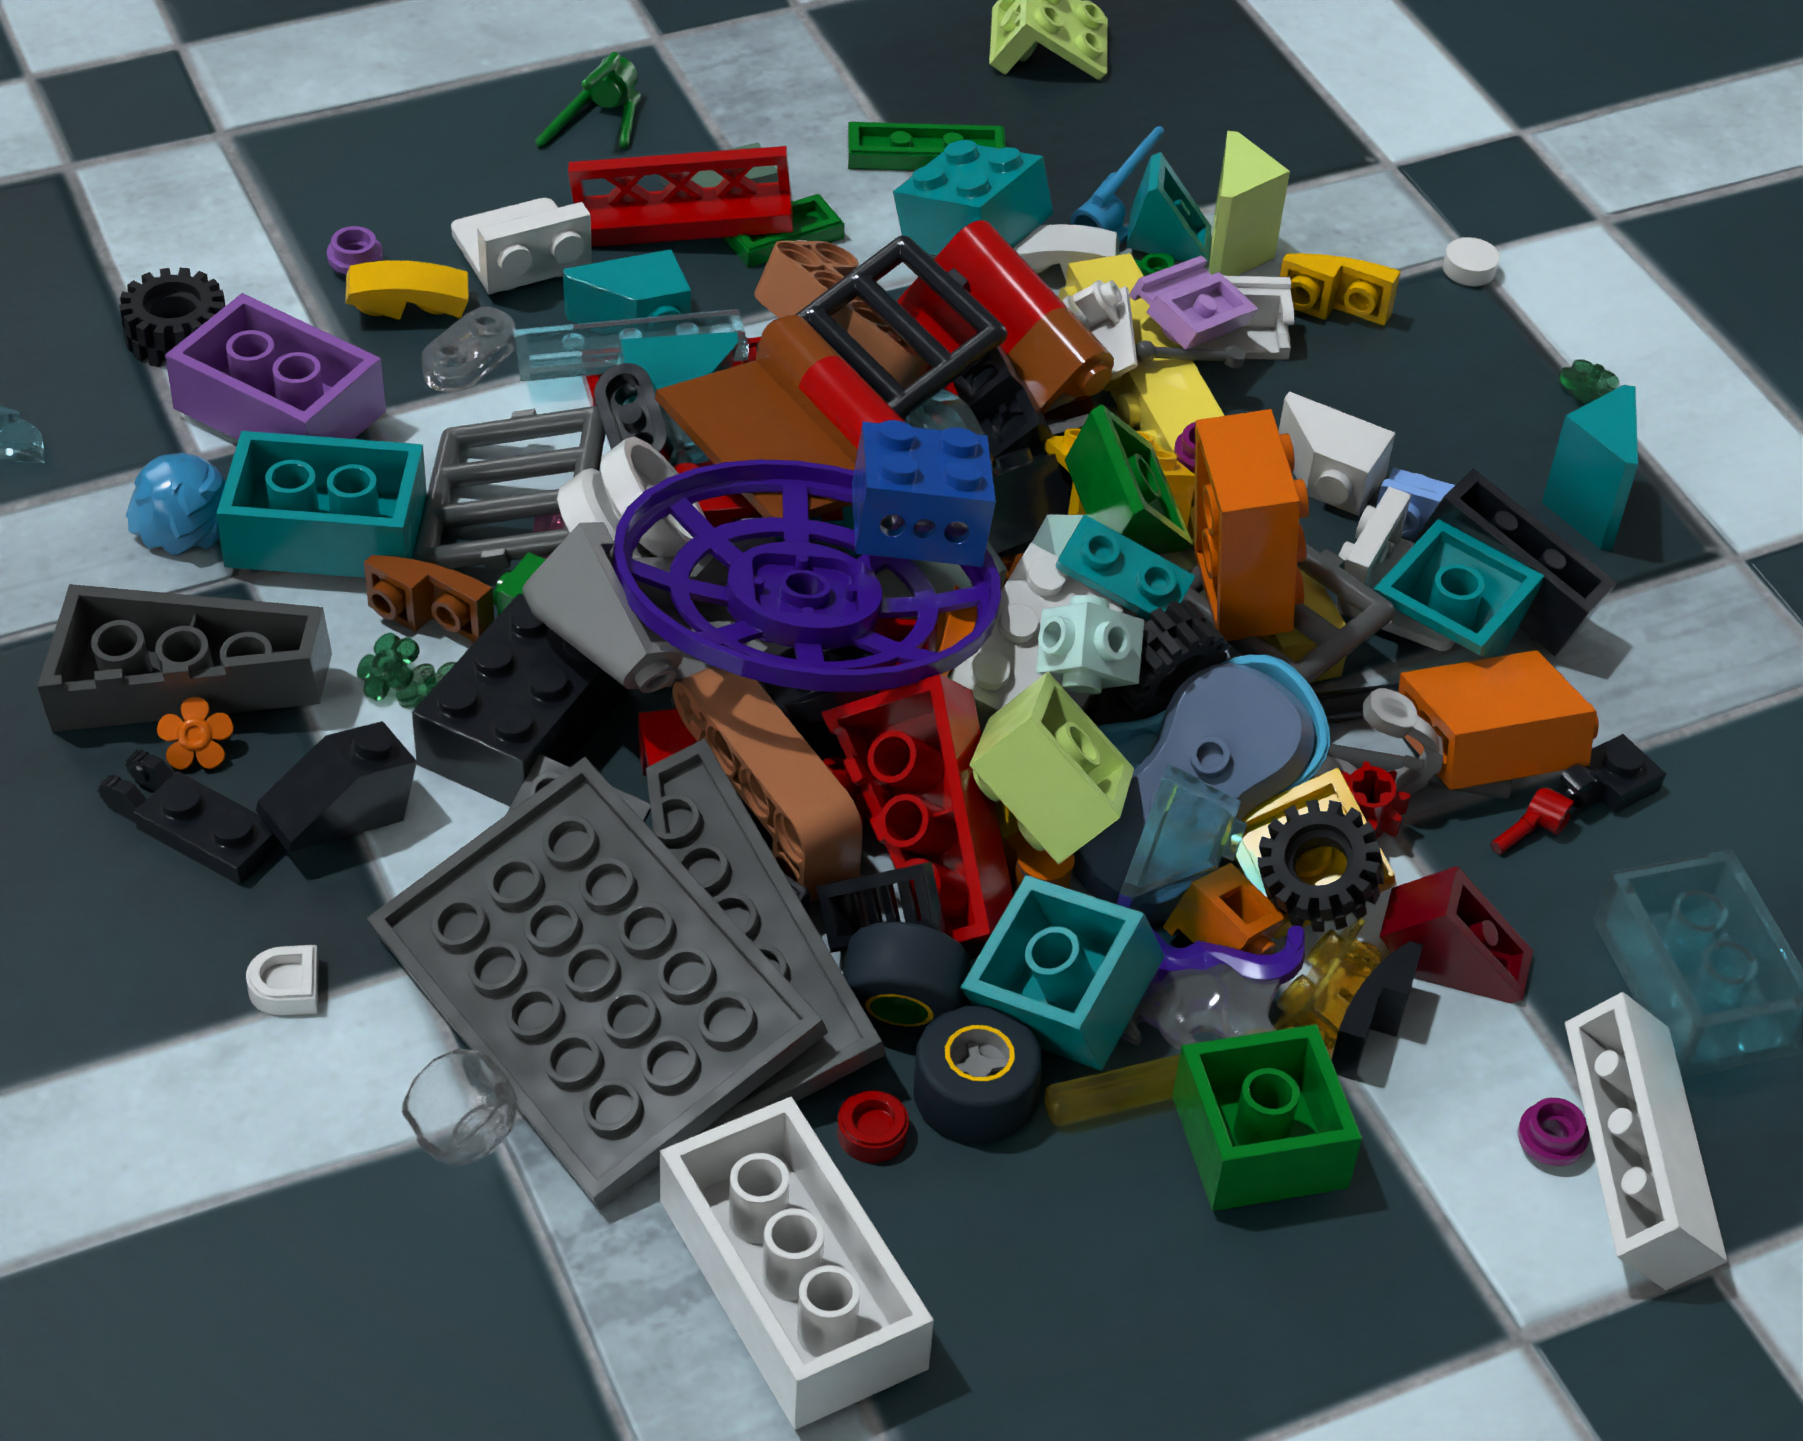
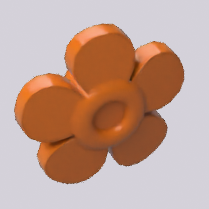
M190 697L182 703L181 714L185 721L174 714L162 716L157 726V733L164 741L175 742L167 749L166 760L178 770H186L192 766L196 753L199 764L205 769L212 770L220 766L225 760L226 753L213 740L224 741L232 736L234 725L230 717L224 713H215L208 718L210 713L209 704L200 697Z

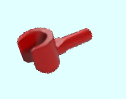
M1550 788L1539 789L1532 798L1526 814L1490 842L1492 850L1496 854L1501 855L1526 835L1531 834L1538 825L1559 835L1570 820L1568 810L1573 806L1574 801Z

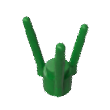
M611 52L608 57L604 58L598 68L582 81L583 91L537 137L536 145L538 147L545 146L551 138L593 99L596 104L604 108L618 107L620 105L624 107L619 146L623 149L627 148L632 133L635 108L641 100L640 93L634 89L638 82V73L632 62L625 57H621L617 52Z

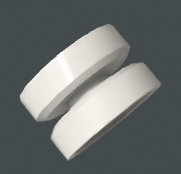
M634 436L626 438L602 456L601 472L593 468L583 470L559 488L557 501L561 516L569 532L579 523L604 522L614 541L616 527L627 507L647 489L679 473L663 455L647 442ZM693 503L692 505L705 517L699 503ZM669 514L657 521L641 537L632 558L675 557L677 552L693 537Z

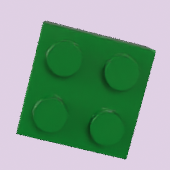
M1317 1024L1181 1046L1172 1098L1212 1211L1349 1189L1362 1137Z

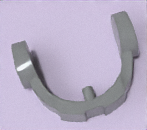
M1378 688L1372 691L1363 702V716L1371 727L1396 738L1409 735L1424 746V752L1419 758L1405 755L1402 761L1403 767L1395 770L1397 772L1395 780L1396 792L1403 791L1410 795L1426 787L1435 773H1439L1443 763L1442 737L1436 734L1429 723L1417 715L1414 704L1403 694L1386 688ZM1327 756L1319 770L1309 780L1335 768H1339V770L1350 775L1357 768L1347 761Z

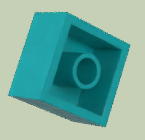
M960 140L947 145L944 152L926 166L915 170L912 177L893 191L902 235L910 237L927 254L938 255L963 227L975 221H988L1013 248L1053 215L1043 156L1022 153L1012 147L999 149L976 145L971 140Z
M1025 875L960 988L971 1006H990L1010 1014L1023 1022L1032 1030L1042 1050L1102 1071L1165 956L1144 913Z

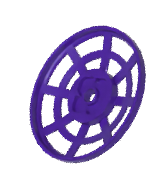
M760 459L724 462L694 468L666 478L644 491L627 507L616 527L612 555V567L624 589L631 610L649 629L672 646L706 664L741 677L783 687L814 691L863 692L898 688L918 683L922 679L943 674L956 668L977 653L991 635L1001 602V580L993 557L987 549L983 567L960 565L970 579L972 587L935 594L934 588L925 574L910 559L865 554L856 559L839 550L809 543V539L818 540L855 551L854 530L826 522L808 520V495L828 497L853 504L852 481L854 471L832 465L792 460ZM782 492L783 518L745 519L714 528L692 504L730 494ZM669 514L693 537L677 552L670 566V573L632 559L633 552L641 537L657 521ZM888 515L902 522L895 529L900 528L905 522L899 515ZM924 519L918 521L914 527L918 531L927 532L933 529L935 524L930 520ZM952 522L946 526L945 532L954 537L962 536L966 533V525L962 522ZM783 537V542L762 544L745 552H742L732 544L753 538ZM708 554L714 556L729 569L726 587L689 579V576L694 567ZM887 568L906 585L913 597L882 598L881 584L875 575ZM635 580L669 592L671 600L680 616L696 632L682 626L660 610L638 587ZM691 599L727 606L728 611L737 622L715 628L699 613ZM977 606V620L970 634L952 647L940 652L920 649L931 637L937 623L938 613ZM917 616L914 628L901 642L872 632L878 622V618ZM759 639L768 643L793 647L796 659L765 653L743 643ZM854 645L875 654L855 660L826 662L824 661L822 650ZM896 662L903 663L895 666H889Z

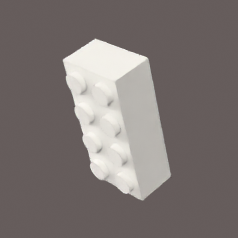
M792 1096L660 1150V1202L794 1430L929 1369L934 1319Z

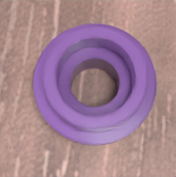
M345 227L333 234L331 243L327 248V261L335 271L346 275L351 265L383 261L382 245L376 239L375 234L365 227Z

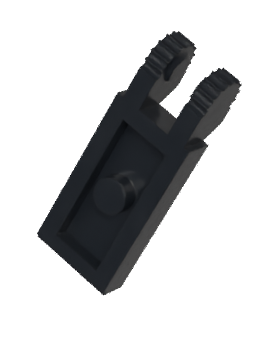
M137 749L125 760V766L128 769L127 772L136 780V783H140L142 787L146 786L149 791L153 792L148 799L145 798L136 785L127 780H122L120 776L116 777L114 774L112 776L108 775L97 786L99 788L97 790L100 794L99 797L103 799V802L109 808H112L114 812L117 811L121 816L136 823L138 830L236 884H240L281 844L257 813L179 771L174 774L163 759L150 755L148 751L144 752L142 749L140 751Z

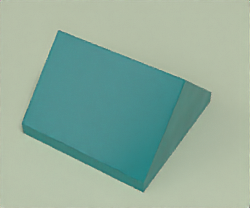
M1622 385L1565 415L1541 502L1600 550H1613L1638 467L1636 386Z
M1438 519L1374 587V591L1389 600L1395 609L1480 656L1492 658L1503 656L1539 591L1545 575Z

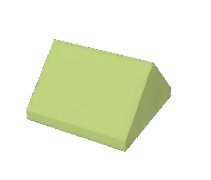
M1227 131L1213 222L1209 273L1211 275L1220 272L1223 276H1238L1275 258L1290 174L1287 168L1242 134L1234 131Z

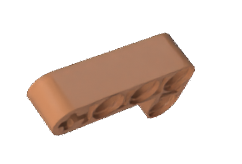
M778 241L772 250L754 295L763 306L778 318L786 315H795L856 269L859 262L847 250L828 242ZM858 296L831 316L904 388L926 373L929 364Z
M714 666L676 681L673 684L672 691L681 720L697 742L704 738L706 739L734 789L773 837L772 854L783 873L809 891L810 903L819 900L816 886L860 877L863 831L861 818L853 799L758 681L738 676Z

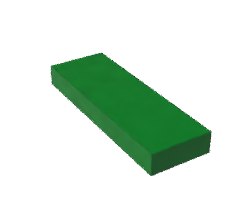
M848 122V169L915 171L926 166L944 152L947 145L960 140H971L976 145L1005 148L1004 126Z

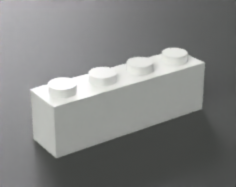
M1621 992L1566 1021L1565 1026L1616 1255L1623 1262L1666 1291L1728 1261L1669 1027L1624 992Z

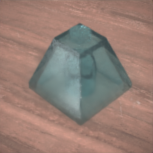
M1167 764L1120 891L1117 905L1134 909L1215 871L1221 856L1234 861L1247 826L1246 822L1235 819L1241 801L1186 771Z

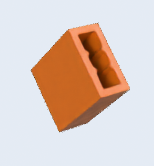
M1538 650L1400 673L1399 693L1412 701L1417 710V715L1429 723L1436 734L1442 737L1443 763L1439 773L1436 774L1449 790L1567 770L1577 764L1590 766L1592 743L1599 730L1597 711ZM1404 736L1421 756L1424 752V746L1411 736Z

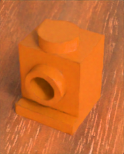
M1229 863L1193 881L1163 928L1171 936L1182 931L1193 943L1198 940L1257 955H1272L1277 948L1272 939L1287 917L1232 863Z

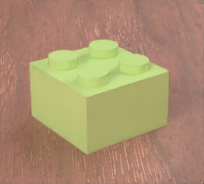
M1049 672L1045 673L989 717L969 764L973 769L974 779L981 791L992 801L999 802L1001 800L1018 819V828L1026 841L1038 851L1046 850L1058 865L1121 817L1134 772V767Z

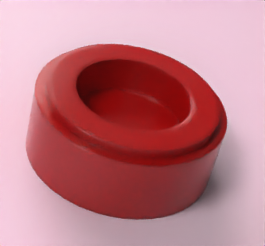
M875 1090L856 1093L849 1097L839 1110L837 1123L838 1142L841 1148L856 1160L866 1163L888 1161L897 1156L906 1145L909 1125L908 1112L896 1097L888 1093Z

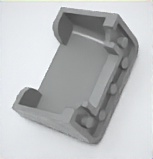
M604 522L579 523L522 587V594L532 614L627 689H640L643 693H651L664 687H671L676 681L712 666L672 646L649 629L631 610L624 589L612 567L613 545L615 543ZM764 537L734 542L732 544L742 552H745L753 547L777 542L775 537ZM708 554L694 567L689 579L726 587L729 569L714 556ZM675 557L632 559L670 573V566ZM635 580L638 587L660 610L682 626L696 632L680 616L671 600L669 592ZM691 599L699 613L715 628L737 622L728 611L727 606ZM759 639L743 643L746 646L777 656L791 648L776 643L764 642Z

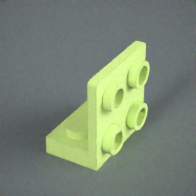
M998 0L992 7L989 65L1006 75L1019 60L1021 62L1026 61L1035 50L1037 43H1040L1095 79L1101 80L1107 74L1108 19L1096 4L1087 0Z

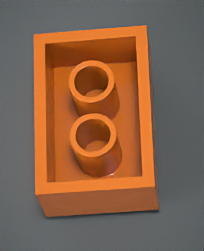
M1272 409L1199 419L1195 423L1194 554L1214 626L1226 641L1244 639L1251 636L1258 637L1294 631L1295 605L1304 603L1303 580L1297 563L1306 561L1307 557L1305 535L1299 519L1309 516L1308 493L1303 479H1293L1291 472L1294 471L1295 460L1291 437L1289 433L1279 434Z

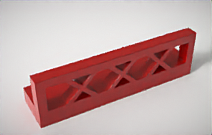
M786 146L568 163L573 203L583 202L591 214V247L738 236V234L760 235L793 232L792 191ZM777 165L778 182L755 183L745 176L753 167ZM713 170L724 178L716 187H701L691 180L699 171ZM655 174L670 182L662 191H647L636 184L644 175ZM604 178L616 186L608 195L585 196L583 180Z

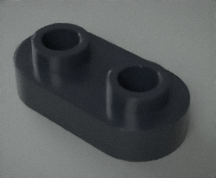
M623 363L611 367L602 374L595 386L594 398L610 448L613 449L626 438L634 436L648 444L653 443L651 446L669 461L674 450V438L665 411L655 400L657 388L652 379L642 367L636 364ZM632 396H637L636 400L633 403H628L623 406L624 402L628 398Z

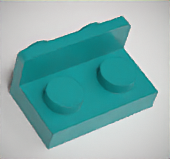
M1086 514L1081 518L1056 562L1058 570L1137 613V618L1144 619L1146 622L1151 619V612L1161 607L1165 612L1169 603L1175 601L1181 603L1196 577Z

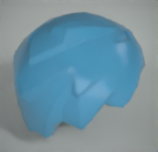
M174 453L158 456L150 461L136 477V487L126 512L129 532L142 537V541L147 548L162 547L172 555L181 554L194 546L205 549L210 548L220 539L216 513L226 480L214 465L197 455Z

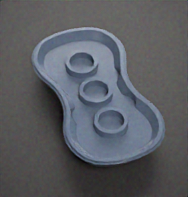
M1235 663L1214 664L1189 677L1172 696L1154 746L1133 772L1121 817L1073 853L1075 860L1073 872L1094 897L1142 912L1149 923L1166 922L1190 884L1219 868L1227 840L1239 822L1256 806L1286 789L1304 771L1311 757L1315 738L1313 721L1306 707L1284 685L1269 675L1246 665Z

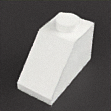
M1289 392L1284 399L1279 434L1289 433L1291 437L1295 460L1294 475L1297 479L1304 480L1309 497L1359 516L1386 477L1395 432Z

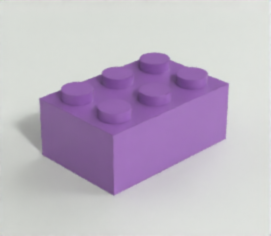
M243 293L165 354L173 409L239 440L241 431L355 439L386 412L380 357Z

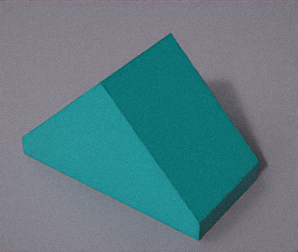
M1159 152L1152 155L1130 209L1126 248L1150 254L1165 253L1171 255L1175 260L1182 262L1202 255L1207 260L1206 263H1209L1212 226L1163 154Z

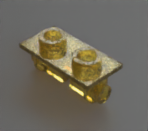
M1359 918L1339 935L1330 929L1315 943L1306 957V961L1312 965V968L1307 976L1304 974L1298 976L1281 995L1277 1006L1284 1012L1272 1031L1317 1024L1327 1050L1334 1048L1340 1025L1349 1006L1337 994L1351 1003L1365 979L1381 963V953L1374 945L1365 942L1361 943L1356 939L1366 921Z

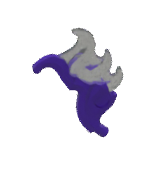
M1291 926L1287 932L1286 946L1280 952L1272 955H1257L1198 940L1188 947L1175 948L1168 945L1152 929L1165 957L1121 1035L1123 1040L1139 1045L1142 1039L1141 1033L1136 1026L1143 1021L1158 1028L1166 1041L1178 1050H1181L1182 1045L1197 1043L1193 1036L1200 1032L1212 1033L1224 1039L1276 1031L1269 1021L1268 1013L1280 985L1289 982L1302 969L1305 959V934L1301 926Z

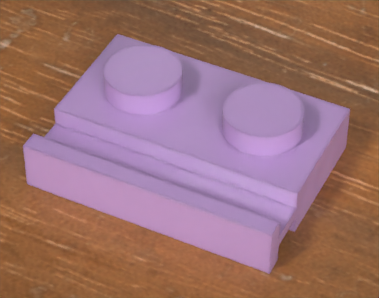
M1202 255L1139 278L1129 293V296L1134 301L1142 298L1150 305L1146 313L1161 326L1166 337L1180 344L1185 350L1248 325L1258 310L1220 272L1211 275L1204 268L1207 260Z

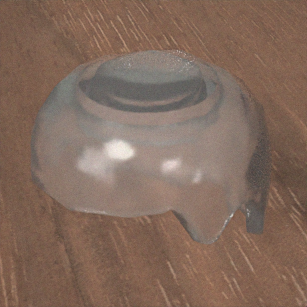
M457 1048L434 1058L413 1079L402 1103V1113L412 1127L417 1142L437 1162H445L447 1165L453 1166L470 1165L496 1151L514 1129L518 1099L507 1076L487 1054L479 1050Z

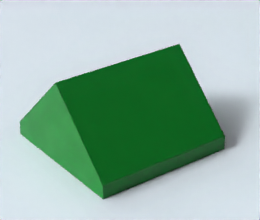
M1101 404L1091 410L1065 458V463L1086 515L1157 555L1182 552L1194 546L1152 444L1104 405Z

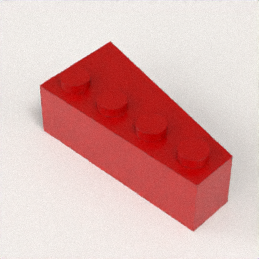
M941 674L922 679L918 683L894 688L821 712L830 733L837 736L846 756L843 763L852 783L860 787L873 816L869 820L878 841L885 844L896 869L932 862L946 930L941 932L961 943L969 954L970 960L978 958L1012 900L1013 893L995 801H992L981 791L974 779L973 769L969 765L982 736L973 690ZM910 880L918 920L920 921L922 918L914 881Z

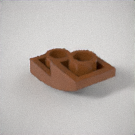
M371 555L364 561L368 606L373 608L381 617L394 620L415 633L433 619L445 630L453 633L456 632L475 642L495 620L493 587L475 578L436 564L408 558Z

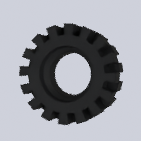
M180 267L178 275H171L170 268L160 269V277L154 278L151 272L141 275L142 284L133 280L127 285L128 292L122 291L119 308L127 349L129 352L134 351L136 359L142 362L148 357L149 365L159 368L162 361H166L165 354L225 307L223 289L220 290L219 283L215 279L208 281L206 273L198 271L194 277H191L190 268Z
M1184 600L1182 604L1178 601L1168 604L1165 612L1159 607L1151 612V619L1146 623L1144 622L1139 684L1114 687V689L1139 718L1143 719L1145 716L1148 718L1157 715L1167 709L1176 690L1189 677L1202 669L1226 661L1228 654L1225 650L1229 649L1228 642L1191 601Z
M1318 799L1306 801L1309 813L1299 815L1295 805L1284 810L1287 822L1283 825L1274 818L1268 825L1271 838L1262 836L1259 844L1261 857H1258V866L1267 898L1271 899L1272 903L1284 915L1288 913L1290 923L1294 926L1302 927L1304 921L1309 920L1312 931L1325 932L1324 921L1334 920L1336 930L1348 927L1346 915L1352 913L1358 921L1367 915L1366 901L1375 905L1380 897L1378 884L1384 885L1383 861L1375 830L1370 822L1363 825L1361 813L1351 807L1346 815L1343 814L1341 802L1329 800L1328 810L1320 811ZM1322 846L1334 847L1345 855L1347 859L1345 872L1338 880L1332 883L1310 885L1302 881L1295 872L1299 857L1310 849Z

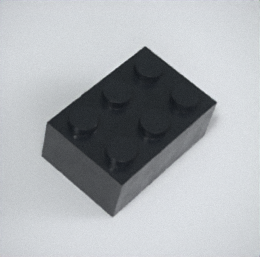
M519 593L412 711L417 765L510 807L538 755L541 754L567 766L628 693V689L532 614L524 596Z

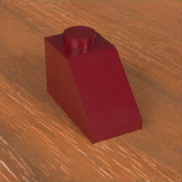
M1458 866L1391 888L1379 937L1391 953L1409 941L1423 945L1415 973L1417 979L1511 1004L1523 1000L1533 950Z

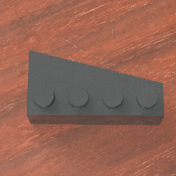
M69 584L37 685L51 731L61 732L159 721L166 714H174L183 719L181 705L190 697L203 698L209 704V716L215 713L230 714L320 704L332 656L324 609L317 606Z

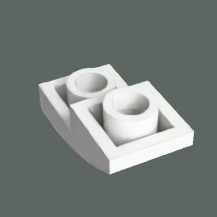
M1067 224L1040 225L1013 249L1036 274L1047 270L1051 265L1060 263L1066 280L1068 263L1119 255V238L1117 232L1090 226Z

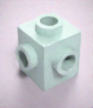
M1091 595L1072 596L1069 605L1042 609L1041 626L1038 635L1039 646L1036 673L1044 675L1049 672L1055 679L1062 681V687L1065 691L1076 694H1098L1104 688L1139 684L1144 619L1109 609V600Z

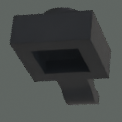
M1621 734L1592 748L1590 766L1577 764L1565 770L1561 774L1560 780L1569 788L1560 794L1574 801L1573 806L1568 810L1570 818L1580 815L1589 807L1601 801L1613 813H1616L1660 791L1667 773L1624 734Z

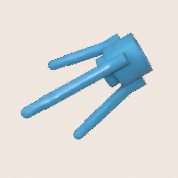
M1157 126L1120 169L1116 173H1110L1091 198L1072 213L1070 218L1071 225L1090 226L1117 232L1119 246L1127 239L1128 225H1123L1126 209L1123 202L1114 193L1163 136V127Z

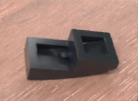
M1001 346L997 347L953 381L964 410L978 422L983 435L988 436L989 449L994 459L1024 448H1030L1032 452L1042 445L1046 439L1053 436L1033 395Z
M1409 941L1395 950L1371 972L1354 995L1340 1025L1331 1058L1338 1076L1355 1081L1370 1029L1397 1037L1423 948L1422 944Z

